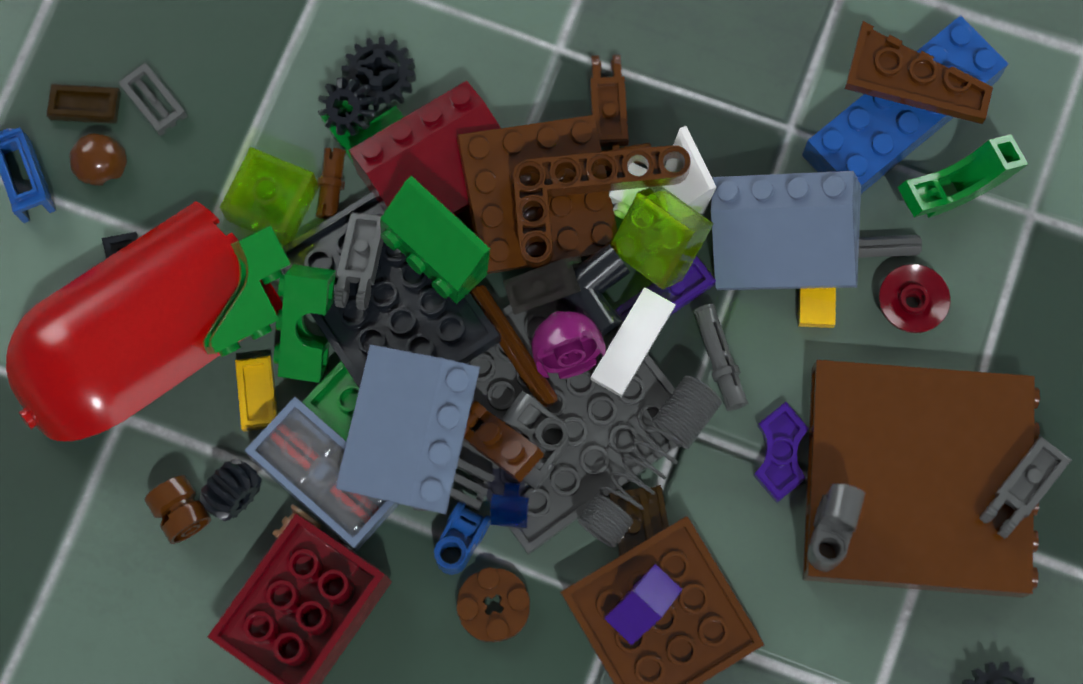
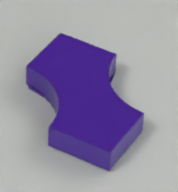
M787 402L783 403L758 424V428L765 440L766 454L763 464L753 476L776 503L806 479L798 464L797 451L800 440L808 432L809 428Z

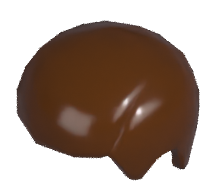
M96 133L81 137L69 153L72 173L81 182L95 186H103L110 179H119L123 175L127 164L126 152L120 143L109 136Z

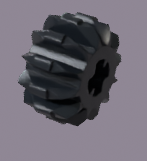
M344 77L337 78L336 86L331 83L325 86L329 96L323 95L318 98L321 103L326 104V109L319 110L318 114L320 116H329L325 126L327 128L336 126L337 135H344L347 130L351 136L358 135L359 127L362 129L370 127L366 117H376L377 115L375 110L369 109V104H375L377 98L366 97L371 87L368 84L359 87V79L356 77H352L349 82ZM344 101H348V104L353 106L352 112H347V108L343 107Z
M238 458L224 462L222 467L218 470L216 469L215 473L207 479V484L201 489L199 501L211 515L224 522L228 521L231 518L237 517L241 511L246 510L247 506L254 501L255 495L260 491L262 478L257 474L256 470Z

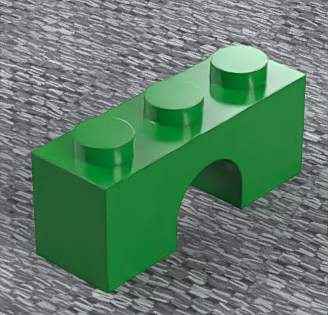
M293 264L285 275H281L278 295L283 297V306L277 313L280 320L276 321V330L281 331L280 343H276L273 355L274 364H278V377L320 383L328 371L330 343L326 337L314 335L306 328L304 315L310 313L326 315L333 305L336 270Z

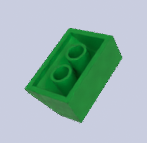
M410 176L380 218V236L392 250L398 248L407 257L408 265L416 273H424L433 281V288L443 298L450 297L457 304L487 276L490 248L415 178Z

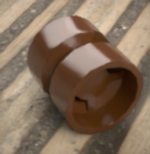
M185 475L176 476L161 483L144 498L154 518H162L160 528L170 544H176L192 537L204 529L212 520L204 505L200 501H194L196 492Z

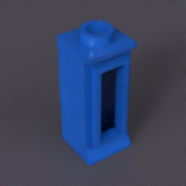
M20 127L0 131V175L13 213L23 223L30 221L26 210L41 204L49 213L55 212L53 200L30 138ZM18 149L33 188L21 194L18 193L5 154Z

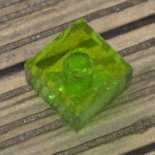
M250 147L219 208L228 222L252 232L271 225L280 244L287 245L294 240L319 189L318 182L313 172Z
M662 186L649 187L637 192L611 246L623 261L663 290L684 279L714 223Z

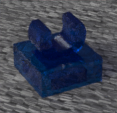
M505 482L504 495L492 494L490 525L527 528L529 498L519 497L520 484Z

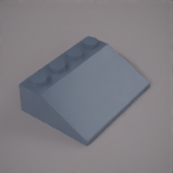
M854 171L713 177L716 189L711 200L715 287L717 290L857 287L861 184Z
M370 345L335 489L446 514L480 367L443 358Z

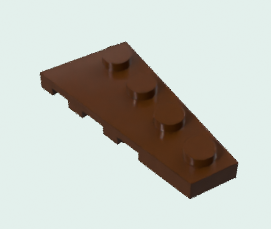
M865 21L862 22L845 89L979 124L984 123L992 95V86L953 66L948 68L934 61L933 56L923 51L918 53L904 46L902 40L892 35L887 37L873 30L874 26Z

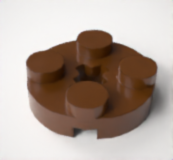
M484 568L480 572L471 575L462 585L457 597V613L462 626L474 638L487 643L502 642L515 637L526 625L530 615V597L524 583L515 574L504 569ZM496 596L501 597L500 605L504 608L500 614L494 611L491 615H488L485 612L487 609V605L484 603L487 597L490 599Z

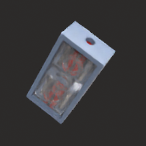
M294 397L244 451L255 464L356 553L399 506V503L335 489L346 441Z

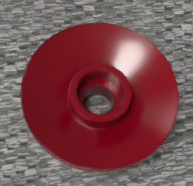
M908 264L894 269L886 276L879 290V305L884 317L894 327L908 333H924L934 329L945 319L950 308L951 297L946 282L936 271L923 265ZM906 298H915L918 306L910 307L906 303Z

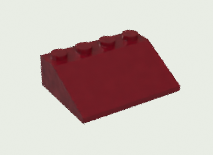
M466 80L349 149L357 174L375 195L385 211L405 181L412 176L456 216L469 208L457 136L459 134L500 129L501 127L486 103Z
M295 514L207 638L272 684H321L392 581L377 568L298 514Z

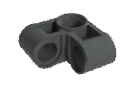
M521 391L500 420L508 424L543 452L544 456L523 479V481L537 490L547 479L556 462L567 449L570 436L567 425L562 420L549 412L532 396ZM556 428L563 433V438L558 444L549 445L543 441V435L548 429Z
M836 483L832 484L826 495L822 496L815 516L814 530L807 555L810 564L815 569L825 572L833 570L845 558L851 536L856 530L865 493L862 490L850 485ZM819 544L831 545L835 550L836 557L834 559L823 557L819 552Z

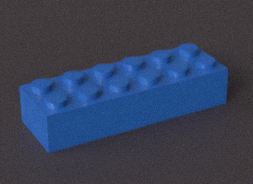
M961 15L916 51L918 53L923 51L933 56L934 61L948 68L953 66L990 86L1000 79L1009 64ZM864 94L807 141L802 156L817 172L854 171L861 184L862 194L954 117Z

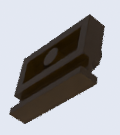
M661 485L650 487L655 491L654 495L644 488L626 490L636 502L643 506L644 510L639 509L634 504L614 493H609V500L618 505L633 519V524H631L629 530L624 533L625 535L618 542L619 556L669 527Z

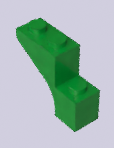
M271 225L231 244L239 263V283L203 340V346L207 354L219 352L221 357L226 356L241 348L240 340L250 335L253 340L258 339L272 331L270 324L280 320L260 283V280H262L263 284L266 285L280 278L283 275L281 269L290 265Z

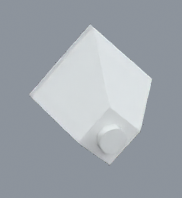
M687 126L679 129L673 145L681 146L689 153L691 159L689 174L679 184L657 186L654 199H652L653 209L657 217L663 218L667 227L705 213L716 189V185ZM677 158L668 159L665 168L670 172H679L684 167L683 163Z

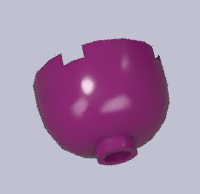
M557 311L549 315L536 328L531 342L537 371L547 378H550L548 372L558 373L560 379L580 375L597 365L596 357L600 352L603 357L606 353L605 343L597 325L586 315L571 311Z

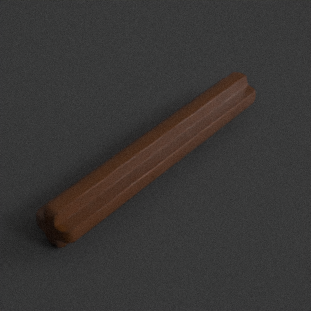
M484 285L477 286L469 293L499 333L502 340L499 344L534 398L545 408L552 406L558 399L555 391L547 379L537 371L532 356Z

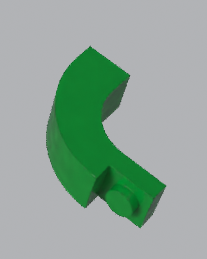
M1012 134L988 140L973 153L943 170L906 180L898 186V189L913 217L927 214L928 218L963 205L988 192L1027 166L1028 163Z

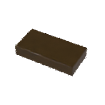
M51 84L46 116L49 120L117 124L121 91L119 88Z

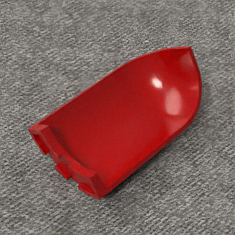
M195 201L40 301L20 320L8 345L6 371L10 387L23 407L18 413L30 429L37 427L46 437L55 441H75L97 435L130 418L220 356L219 352L207 354L203 346V340L238 286L240 277L239 263L231 246L238 239L232 232L225 235L216 226L220 221L208 208ZM260 280L277 314L278 310L282 309L283 303L271 283L264 285L262 280Z

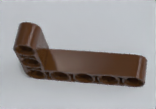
M669 145L521 161L514 169L513 179L519 247L523 260L532 268H542L548 265L553 258L554 250L549 197L676 185L683 182L689 174L691 162L689 153L681 146ZM670 158H677L683 163L684 167L679 172H670L664 167V163ZM639 161L644 163L648 170L644 175L635 176L628 171L629 165ZM599 165H606L612 170V173L606 179H598L592 174L593 169ZM565 168L572 169L576 173L574 180L568 183H562L556 178L558 172ZM527 172H535L539 174L540 180L534 186H525L521 183L522 176ZM533 206L541 208L543 216L538 221L529 222L524 218V213L528 208ZM536 241L542 242L547 246L545 254L538 258L531 257L527 253L529 245Z

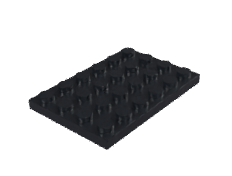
M372 192L282 247L290 262V265L281 269L284 274L293 264L336 270L333 305L326 315L310 314L359 389L370 345L466 364L501 342L499 333L470 293L457 304L450 297L443 298L433 288V281L424 273H416L408 265L407 257L398 248L392 250L384 242L374 285H371V297L367 310H359L356 306L359 283H350L349 298L344 308L335 306L334 299L338 282L336 274L350 214L361 213L382 216L385 212Z

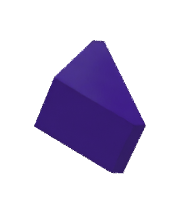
M654 564L604 619L632 645L662 618L682 589Z

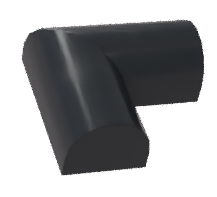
M608 243L552 284V287L571 312L586 315L597 325L603 337L622 323V320L602 293L627 276L630 271Z

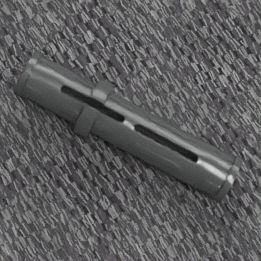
M707 304L698 307L693 313L714 371L712 373L713 380L718 382L726 410L740 409L748 404V400L738 376L741 373L739 366L734 364L715 305Z

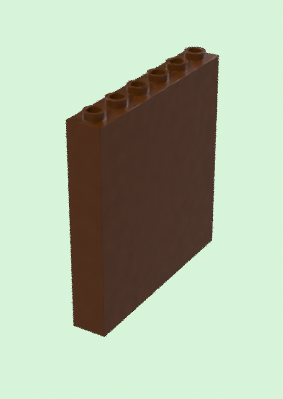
M816 360L811 372L803 580L1018 598L1032 595L1033 589H1036L1038 585V569L1033 567V552H1036L1038 549L1039 535L1037 530H1033V518L1038 513L1039 503L1029 516L1023 518L1005 539L998 532L1005 520L1015 512L1012 508L1004 503L998 510L997 515L986 524L979 518L996 497L994 495L1039 438L1040 428L1039 424L1034 422V409H1037L1039 406L1040 391L1038 387H1035V376ZM832 484L850 485L865 493L856 530L851 536L847 554L839 565L827 572L819 571L810 564L807 556L819 503ZM819 544V552L826 559H834L836 557L835 550L831 545Z

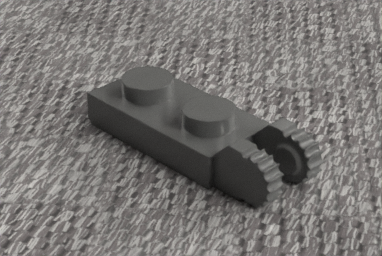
M350 214L336 274L338 278L334 299L336 307L344 308L347 305L350 283H359L356 306L359 310H367L371 297V285H374L384 242L380 236L381 215Z
M1043 437L1038 438L994 494L996 497L987 506L979 519L986 524L997 515L998 510L1004 503L1015 512L1005 520L998 532L1004 539L1007 538L1019 522L1029 516L1071 462V459Z

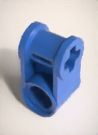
M460 501L457 503L434 549L436 564L442 572L454 575L465 569L476 547L483 540L493 517L489 515L483 517L466 508L464 503ZM454 547L460 550L462 555L458 562L454 564L445 563L441 559L445 549Z

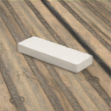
M644 287L604 357H602L593 372L591 380L622 397L676 304Z

